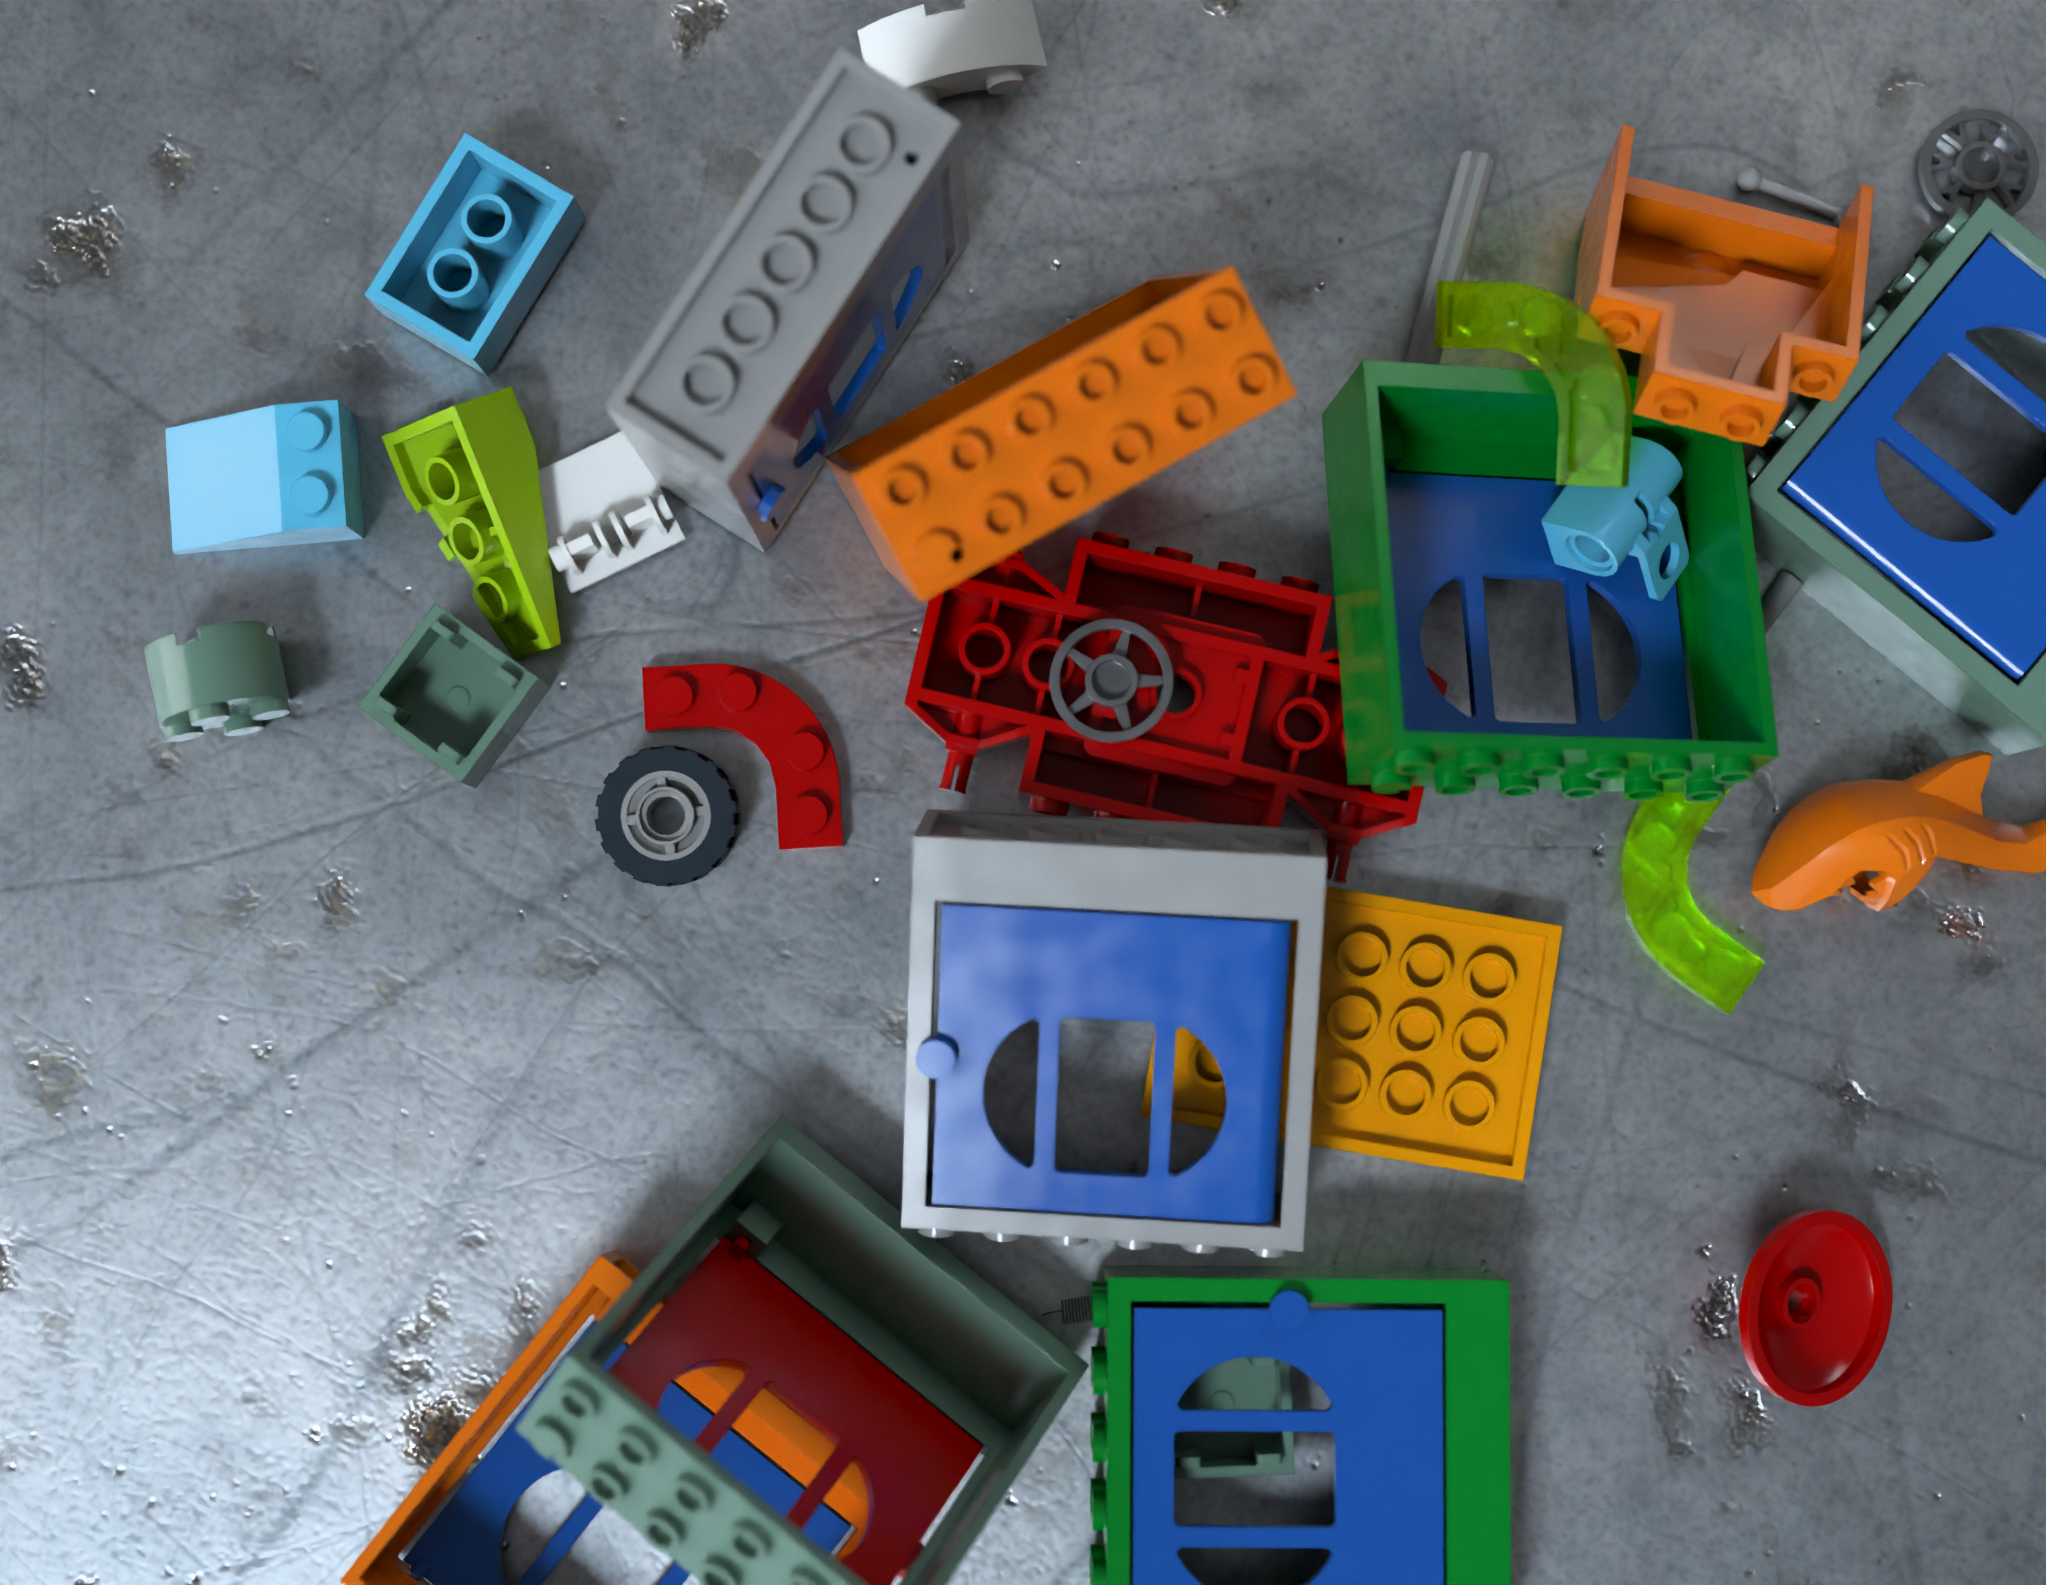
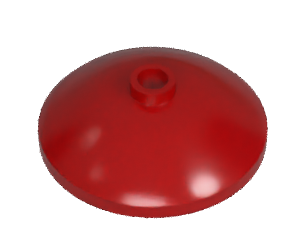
M1810 1209L1799 1212L1784 1220L1773 1229L1757 1249L1746 1270L1738 1305L1739 1333L1743 1352L1752 1373L1759 1383L1775 1397L1786 1402L1816 1407L1824 1406L1843 1398L1853 1391L1868 1375L1884 1346L1892 1313L1893 1295L1890 1270L1878 1240L1858 1219L1848 1214L1828 1209Z

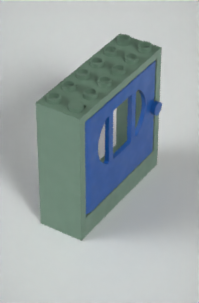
M1987 197L1970 213L1959 207L1942 227L1938 225L1914 252L1913 256L1917 259L1903 274H1897L1876 298L1874 303L1877 307L1862 322L1859 361L1836 401L1833 403L1797 394L1796 399L1800 402L1785 417L1781 416L1778 419L1763 447L1756 445L1764 451V454L1762 455L1760 452H1757L1745 465L1755 552L1780 572L1786 571L1795 576L1802 583L1801 589L2008 756L2046 746V476L2017 512L2012 515L1900 426L1894 419L1897 410L1943 355H1948L2046 434V403L1969 342L1965 336L1967 332L1978 329L2005 328L2023 332L2046 344V243ZM1962 264H1965L1962 267V269L1957 273V275L1952 279V281L1948 284V286L1943 290V292L1939 295V297L1934 301V303L1929 307L1925 314L1920 318L1916 325L1906 335L1902 342L1897 346L1893 353L1883 363L1879 370L1874 374L1870 381L1860 391L1856 398L1851 402L1847 409L1837 419L1833 426L1828 430L1824 437L1814 447L1810 454L1805 458L1801 465L1795 471H1793L1795 467L1799 464V462L1813 447V445L1822 436V434L1836 419V417L1841 413L1845 406L1855 396L1859 389L1864 385L1868 378L1878 368L1882 361L1887 357L1891 350L1901 340L1905 333L1910 329L1914 322L1919 318V316L1924 312L1928 305L1933 301L1937 294L1942 290V288L1947 284L1951 277L1956 273ZM1877 440L1884 442L1992 530V537L1972 542L1947 541L1930 536L1908 523L1891 505L1881 486L1876 466ZM1784 482V485L1780 489L1781 492H1783L1797 505H1799L1802 509L1809 513L1813 518H1815L1818 522H1820L1823 526L1830 530L1834 535H1836L1839 539H1841L1844 543L1851 547L1855 552H1857L1860 556H1862L1865 560L1872 564L1876 569H1878L1881 573L1888 577L1892 582H1894L1897 586H1899L1902 590L1909 594L1913 599H1915L1918 603H1920L1923 607L1930 611L1934 616H1936L1950 629H1952L1955 633H1957L1960 637L1967 641L1971 646H1973L1976 650H1978L1981 654L1988 658L1992 663H1994L1997 667H1999L2002 671L2009 675L2013 679V681H2011L1999 670H1997L1994 666H1992L1988 661H1986L1983 657H1981L1978 653L1971 649L1967 644H1965L1962 640H1960L1957 636L1950 632L1946 627H1944L1941 623L1934 619L1930 614H1928L1925 610H1923L1920 606L1913 602L1909 597H1907L1904 593H1902L1899 589L1892 585L1888 580H1886L1883 576L1876 572L1872 567H1870L1867 563H1865L1862 559L1855 555L1851 550H1849L1846 546H1844L1841 542H1839L1830 533H1828L1825 529H1823L1814 520H1812L1809 516H1807L1804 512H1802L1799 508H1797L1793 503H1791L1788 499H1786L1776 490Z

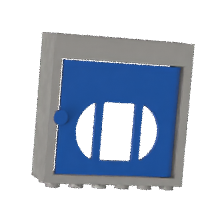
M839 47L604 405L661 488L764 553L768 551L826 462L824 457L831 454L969 241L961 122Z
M927 809L913 836L901 1228H918L920 1234L935 1238L949 1237L955 1235L957 1231L983 1232L986 1238L1001 1242L1015 1241L1022 1238L1023 1235L1049 1236L1052 1242L1068 1246L1082 1245L1087 1243L1089 1239L1115 1240L1118 1246L1134 1250L1148 1249L1153 1247L1155 1243L1182 1244L1183 1249L1201 1254L1218 1252L1221 1250V1247L1248 1248L1249 1251H1256L1257 1256L1268 1258L1284 1256L1288 1251L1303 1252L1327 865L1322 829ZM937 901H943L938 1036L933 1037ZM1291 920H1298L1282 1193H1275ZM1063 1018L1152 1022L1155 1025L1149 1168L1147 1172L1127 1173L1061 1169L1055 1165L1060 1028ZM1031 1019H1036L1039 1022L1040 1029L1034 1161L1026 1163L1010 1151L995 1132L986 1110L984 1083L989 1062L1001 1042L1020 1025ZM1184 1027L1197 1036L1216 1059L1225 1082L1226 1108L1221 1127L1207 1150L1190 1165L1177 1172H1173L1169 1168L1175 1036L1176 1030ZM931 1079H936L933 1172H928Z

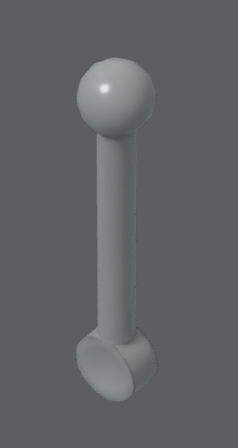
M1746 167L1738 174L1737 183L1742 190L1755 191L1758 189L1832 219L1836 228L1839 227L1850 205H1846L1842 208H1837L1763 178L1760 170L1756 167Z

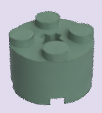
M238 621L197 627L198 636L185 641L181 645H178L176 633L151 642L143 650L159 727L163 729L166 742H181L195 739L204 735L203 729L217 727L224 728L225 736L250 734L264 728L262 720L278 718L290 713V697L275 628L272 626L266 629L264 622Z

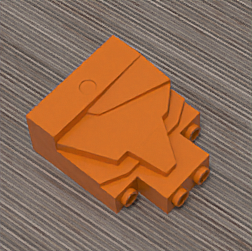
M1623 124L1585 214L1573 310H1579L1578 317H1580L1577 338L1641 354L1633 414L1763 447L1787 405L1788 391L1834 403L1859 361L1874 187L1861 184L1838 228L1629 176L1635 127Z

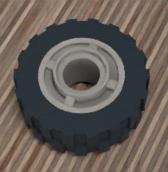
M675 745L647 747L639 750V753L631 757L627 756L618 763L620 766L613 773L607 775L603 782L606 785L602 794H598L595 805L598 807V819H595L596 831H600L603 840L600 844L605 854H610L615 861L613 864L622 872L632 875L633 879L642 883L668 887L690 883L707 876L709 872L719 867L726 859L725 856L729 850L734 847L741 813L738 812L737 801L739 799L736 789H733L729 781L730 778L724 770L720 769L712 759L704 754ZM667 797L678 800L685 811V820L682 827L670 835L660 832L652 820V812L655 805Z

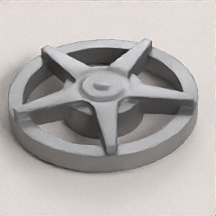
M1102 619L1081 626L1063 641L1052 662L1050 691L1059 715L1078 734L1098 742H1125L1146 733L1163 716L1172 696L1173 670L1163 645L1147 629L1122 619ZM1103 630L1123 631L1113 654H1105L1093 660L1072 648L1077 642L1092 633ZM1130 634L1143 640L1153 650L1159 660L1163 676L1137 674L1134 665L1126 658ZM1066 656L1086 672V692L1068 708L1065 705L1060 690V671ZM1163 685L1162 694L1155 710L1146 720L1131 728L1126 703L1134 696L1136 689ZM1093 703L1113 708L1123 731H1098L1084 725L1073 715Z

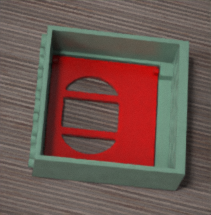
M781 1116L572 1349L515 1429L528 1439L541 1455L556 1462L585 1486L595 1500L613 1509L642 1533L645 1540L652 1547L665 1552L699 1580L701 1585H891L897 1576L902 1578L898 1585H947L1089 1367V1364L934 1238L920 1234L918 1228H901L902 1213L786 1118ZM715 1237L719 1239V1243L607 1371L602 1368L604 1364ZM704 1367H728L741 1370L744 1373V1379L693 1442L657 1413L666 1387L679 1376ZM762 1388L769 1389L835 1445L833 1452L785 1517L709 1456ZM979 1453H981L984 1457L925 1545H923L920 1541ZM854 1463L859 1468L867 1491L868 1520L865 1532L858 1546L848 1555L836 1560L801 1530L848 1465Z

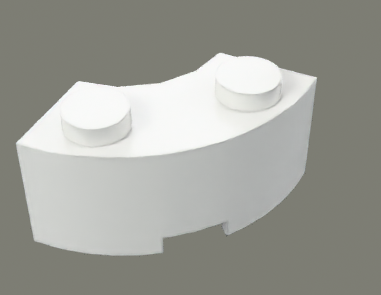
M963 0L965 8L926 16L924 4L884 17L857 31L865 63L934 106L938 103L937 99L963 92L988 90L990 94H1005L1016 91L1024 86V78L1047 66L1032 0Z

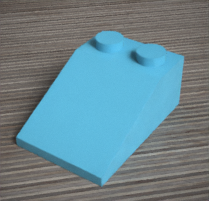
M339 400L270 405L165 428L173 553L188 554L364 539L356 415Z

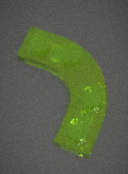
M1437 281L1434 348L1500 349L1522 354L1543 370L1555 390L1559 414L1556 485L1629 486L1632 429L1630 385L1618 350L1609 335L1600 327V324L1586 310L1572 300L1540 286L1501 281Z
M1731 787L1725 790V796L1729 792ZM1664 793L1658 798L1641 800L1634 808L1625 826L1617 858V875H1619L1621 896L1626 912L1624 917L1639 946L1658 968L1722 1015H1729L1765 962L1713 926L1696 908L1687 886V858L1696 837L1724 797L1708 802H1689L1685 800L1684 793Z

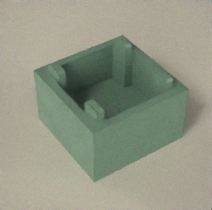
M434 603L357 707L459 782L477 788L550 690L551 686L451 613Z
M1242 1357L1220 1363L1200 1375L1187 1388L1180 1398L1178 1406L1183 1409H1292L1290 1364L1267 1357ZM1178 1431L1174 1436V1480L1295 1474L1293 1432Z

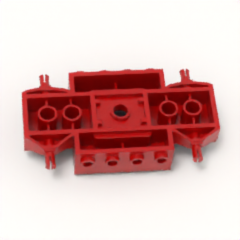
M1093 532L1091 540L1079 537L1077 539L1065 594L1023 561L1024 554H1022L1023 547L929 598L904 705L914 717L946 744L945 750L948 751L939 789L951 791L955 770L959 767L954 793L966 795L973 757L976 758L978 752L1030 739L1018 790V799L1030 801L1028 809L1031 811L1055 816H1067V811L1069 810L1090 815L1094 818L1280 827L1287 800L1326 834L1325 839L1328 840L1326 846V880L1332 879L1336 857L1338 856L1333 882L1344 884L1347 881L1346 876L1353 846H1358L1361 839L1406 828L1417 822L1425 786H1412L1410 790H1400L1399 793L1380 794L1373 792L1371 785L1348 784L1339 651L1335 649L1320 653L1333 596L1318 593L1320 585L1316 582L1292 576H1282L1280 584L1256 579V570L1246 565L1221 561L1218 563L1217 569L1192 564L1193 555L1182 550L1156 547L1155 553L1152 555L1129 549L1130 540L1121 536ZM1102 619L1130 621L1147 629L1160 641L1169 656L1173 677L1184 679L1191 685L1194 692V701L1189 709L1180 713H1172L1166 710L1160 720L1150 730L1132 740L1118 743L1094 741L1078 734L1069 727L1056 710L1050 691V670L1053 659L1063 641L1076 629L1085 624ZM1098 631L1084 637L1072 648L1095 660L1102 655L1113 654L1123 631ZM1130 634L1126 658L1134 665L1137 674L1163 676L1159 660L1153 650L1143 640ZM1068 656L1065 657L1060 671V690L1067 708L1086 692V672ZM1426 666L1433 683L1445 697L1448 683ZM1158 686L1137 688L1134 696L1126 703L1131 728L1142 723L1155 710L1159 703L1156 696ZM1093 703L1073 715L1084 725L1098 731H1123L1113 708Z

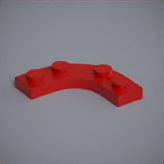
M690 664L642 667L645 731L656 733L714 729L738 733L755 743L770 762L776 786L779 850L844 847L841 782L836 755L822 724L811 709L794 692L765 674L736 665Z

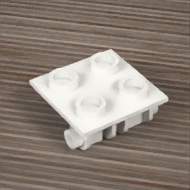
M622 431L539 470L549 546L548 552L556 569L562 573L572 594L686 540L662 488Z

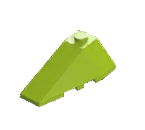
M512 386L456 404L381 436L405 496L416 513L427 510L440 529L444 538L439 542L438 546L449 562L459 558L473 579L472 597L512 658L517 659L561 644L536 446L527 426L525 414L519 406Z

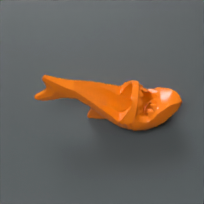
M1980 750L1950 758L1905 780L1858 779L1833 782L1811 792L1788 811L1772 832L1753 870L1751 892L1758 901L1768 907L1780 911H1798L1829 896L1842 895L1843 888L1850 886L1849 892L1856 896L1858 900L1863 901L1867 908L1880 912L1897 907L1896 903L1904 899L1928 873L1936 856L1988 869L2024 873L2046 871V818L2019 826L1991 819L1983 814L1981 793L1993 755ZM1865 871H1876L1879 875L1870 880L1865 876Z

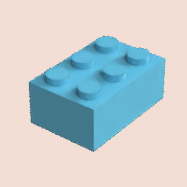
M464 133L364 295L384 316L489 377L586 217L573 195L469 134Z

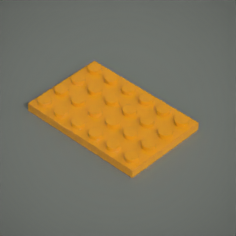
M1325 886L1310 1145L1524 1181L1563 926ZM1291 920L1279 1123V1140L1284 1141L1286 1137L1298 920ZM1155 1026L1140 1116L1151 1118ZM1180 1027L1176 1030L1171 1121L1220 1129L1226 1108V1088L1222 1072L1206 1045L1189 1030Z

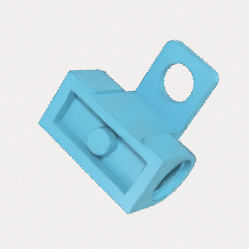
M1606 430L1541 520L1554 563L1592 575L1606 577L1614 575L1627 555L1638 557L1649 597L1662 601L1689 561V551L1678 509L1669 498L1674 488L1682 479V467L1678 459L1668 449L1656 442ZM1670 544V559L1665 571L1660 575L1659 565L1661 556L1665 548Z

